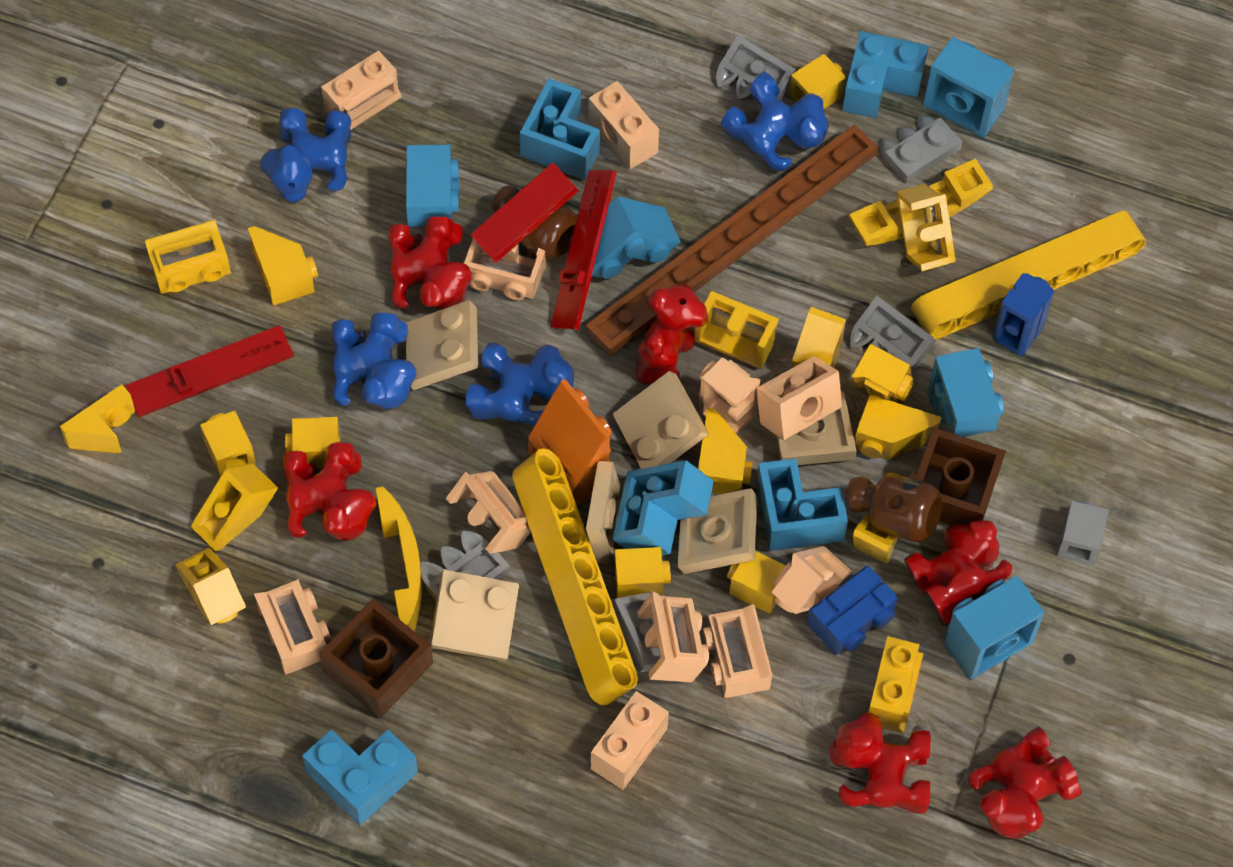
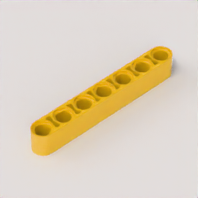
M1120 211L928 292L912 304L911 311L923 330L935 339H940L999 314L1003 299L1013 289L1014 284L1022 273H1028L1033 277L1044 279L1055 290L1137 254L1144 248L1147 240L1127 211Z
M539 449L513 470V482L587 692L594 702L606 706L637 685V672L563 466L555 453L549 449Z

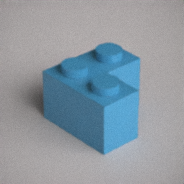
M860 31L846 85L842 111L877 119L883 90L918 97L929 45Z
M548 78L520 131V156L545 166H549L554 162L562 172L586 181L588 170L592 169L600 153V129L577 121L581 115L580 89Z
M407 145L406 209L408 226L425 227L426 220L433 216L447 217L452 220L453 212H459L460 182L458 159H451V146Z
M620 196L616 197L608 206L592 276L605 279L615 277L633 258L653 263L666 259L670 255V251L680 244L681 241L665 207Z
M979 348L936 356L927 391L934 414L942 417L940 423L947 422L950 432L962 437L995 431L1000 415L1004 414L1002 397L999 393H994L991 384L993 381L991 365L988 360L983 361Z
M796 458L759 463L756 486L769 551L844 541L848 519L841 487L803 492Z
M686 460L627 471L613 540L626 549L661 547L662 556L669 555L671 553L677 520L707 515L714 481Z
M332 729L302 755L306 773L360 826L418 773L416 755L389 729L360 755L350 748Z

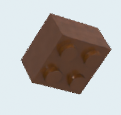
M933 427L917 475L922 481L935 485L942 495L943 503L939 522L947 525H968L971 521L984 520L1006 450Z
M374 598L319 653L323 672L380 719L433 664L431 645Z

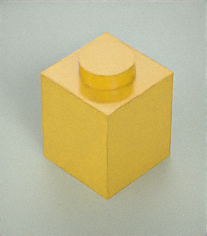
M823 54L791 74L789 95L797 102L806 94H817L823 99V108L825 109L843 98L846 83L845 72L839 64L833 63Z
M235 410L227 414H216L210 417L207 422L200 424L204 443L220 477L225 469L256 464L253 447Z
M338 417L292 419V433L285 434L286 453L296 450L302 451L307 454L309 465L314 463L316 468H324L327 447L332 443L340 442Z
M661 547L615 550L614 569L617 598L652 592L663 595L664 584L671 583L669 561H662Z
M755 551V560L731 565L727 574V578L731 580L729 594L750 605L754 604L756 608L771 614L776 605V596L772 593L776 586L773 582L786 565Z

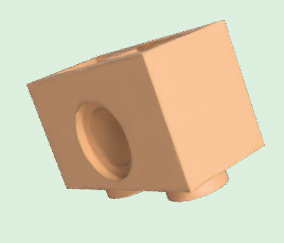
M618 81L588 98V122L592 127L600 129V136L629 170L658 153L659 128Z
M816 356L809 358L756 388L760 424L783 440L842 408L839 371Z
M635 691L592 750L591 770L624 790L666 732L669 712Z

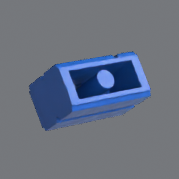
M1022 273L1014 284L1013 289L1008 292L1002 301L993 339L1017 355L1024 356L1032 345L1033 340L1038 337L1044 328L1054 295L1053 288L1044 279L1033 277L1028 273Z
M866 565L810 608L806 622L834 655H838L846 648L851 652L865 641L867 637L865 635L866 632L874 626L882 629L895 617L896 613L894 611L898 598L890 587L881 581V578L875 571Z

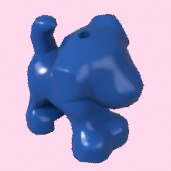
M763 72L756 77L750 87V92L754 95L753 99L761 107L754 123L749 124L744 112L735 106L731 107L721 120V126L724 128L726 135L746 143L752 152L760 155L770 168L777 171L786 170L792 163L791 158L779 157L775 151L780 138L786 135L795 146L809 149L816 147L824 140L829 128V123L824 113L823 99L819 95L809 93L799 99L793 106L786 105L777 99L780 89L776 80L767 72Z
M297 108L281 111L279 118L280 136L283 142L291 143V145L288 144L282 149H270L262 156L260 168L271 179L274 186L281 191L283 198L291 203H297L305 198L307 188L312 179V169H319L333 175L332 180L327 184L329 190L336 192L343 189L347 181L345 164L348 157L347 145L351 138L350 116L340 111L329 112L325 123L326 138L309 133L306 126V115L303 111Z
M376 313L371 316V329L366 339L367 333L364 330L360 332L354 331V322L349 320L333 322L331 324V336L335 349L332 361V369L336 377L333 388L335 403L340 406L349 405L351 399L347 392L350 385L358 383L364 378L366 380L363 385L362 396L363 400L368 404H374L383 409L398 408L405 403L409 397L411 385L416 378V368L408 360H392V348L395 344L406 340L408 325L399 320L394 314Z
M490 342L484 348L482 365L484 368L492 370L488 375L489 378L500 381L499 389L490 393L486 387L472 383L467 390L465 403L475 419L501 418L511 423L524 422L535 426L544 410L535 412L530 410V400L533 394H537L549 401L559 383L564 379L573 388L574 369L570 363L563 359L559 349L552 345L539 347L531 362L523 364L513 362L512 358L507 355V349L504 346Z

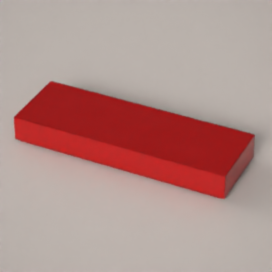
M553 162L470 235L489 257L497 263L578 192V189Z

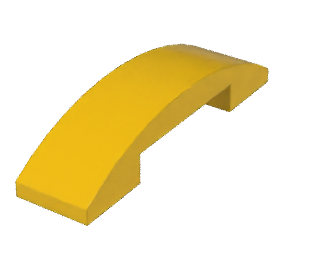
M976 158L944 172L943 180L929 186L938 193H945L949 218L993 190L991 181ZM880 200L849 214V219L865 246L883 244L904 238L898 200L885 206Z
M377 487L376 495L383 537L399 535L408 583L407 589L394 591L398 619L414 631L419 618L422 600V577L416 539L412 527L398 502L384 487Z

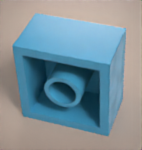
M952 37L931 66L923 106L985 138L1005 110L1015 69L1008 66L1004 61L977 50L972 44Z
M1018 575L1007 582L1001 579L990 585L983 596L974 601L972 598L965 599L953 609L944 645L967 677L972 680L1033 644L1045 612Z

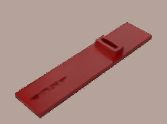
M588 170L565 269H561L558 282H561L550 326L553 329L579 330L617 172L614 170Z
M278 325L125 385V388L131 394L133 405L139 418L293 358L294 353L281 326Z

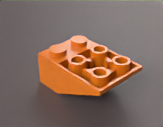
M564 379L559 383L528 437V455L531 456L543 448L555 453L563 466L575 503L578 506L592 497L598 461L609 462L611 429L603 417H596L592 413L584 393L579 388L573 389L568 381Z

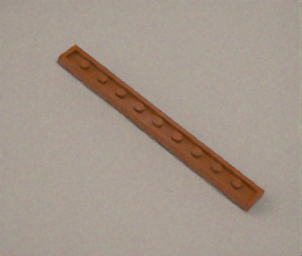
M855 124L586 324V333L611 356L650 327L657 319L647 303L649 295L653 291L661 287L670 288L677 284H687L695 293L875 157L878 153V146Z

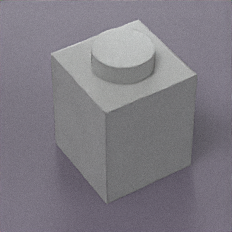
M1071 501L1065 518L1057 556L1094 566L1101 550L1109 510L1100 508L1097 504L1090 501Z

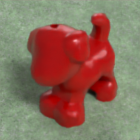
M429 217L426 220L424 240L420 233L410 235V227L407 225L395 224L388 228V242L392 253L390 274L394 282L391 293L394 307L398 309L407 308L409 306V302L406 299L408 288L417 285L421 281L423 282L420 288L419 299L425 307L442 310L465 301L467 287L472 279V271L468 265L462 262H448L449 247L459 244L462 240L463 227L454 223L447 217Z
M677 284L670 288L661 287L649 295L647 303L657 319L652 323L645 335V340L640 343L638 348L639 360L636 364V376L642 384L651 385L669 371L677 374L678 378H680V372L676 369L679 361L678 354L691 350L695 345V333L691 327L699 328L708 323L706 306L687 284Z
M342 442L330 444L326 451L325 466L318 474H316L315 464H308L306 453L296 450L288 452L283 456L282 468L288 483L286 501L290 513L287 529L290 536L295 538L304 537L307 533L302 526L304 517L311 516L319 510H323L321 517L322 526L329 536L346 541L354 540L364 533L368 519L376 507V499L372 492L368 490H348L347 488L348 477L358 474L362 467L361 455L355 451L352 444Z
M978 520L971 521L968 525H950L945 529L943 536L948 550L934 559H926L921 553H913L904 559L914 582L923 595L927 593L931 598L937 615L945 625L951 621L953 609L959 603L968 598H972L973 601L985 594L986 589L990 585L1001 579L1005 581L1011 576L1012 565L1007 560H1001L995 569L988 570L997 560L1000 548L996 537L997 529L992 521Z
M862 713L854 721L839 726L835 740L829 747L830 759L833 764L849 769H868V779L864 790L855 792L844 784L839 787L838 797L841 802L852 807L868 804L879 808L896 806L913 813H926L930 804V781L919 779L912 782L909 788L903 785V781L909 766L927 765L931 749L930 731L917 730L911 732L907 743L895 745L884 742L881 721L873 713Z
M1037 726L1029 731L1016 745L1000 751L990 764L978 767L969 776L968 784L975 791L980 790L985 782L993 780L1006 787L1002 790H991L980 800L981 811L987 817L992 829L1006 838H1021L1028 833L1035 832L1042 826L1044 817L1037 804L1039 800L1056 793L1063 800L1069 801L1082 794L1078 783V776L1066 756L1055 759L1050 754L1047 747L1051 743L1041 727Z

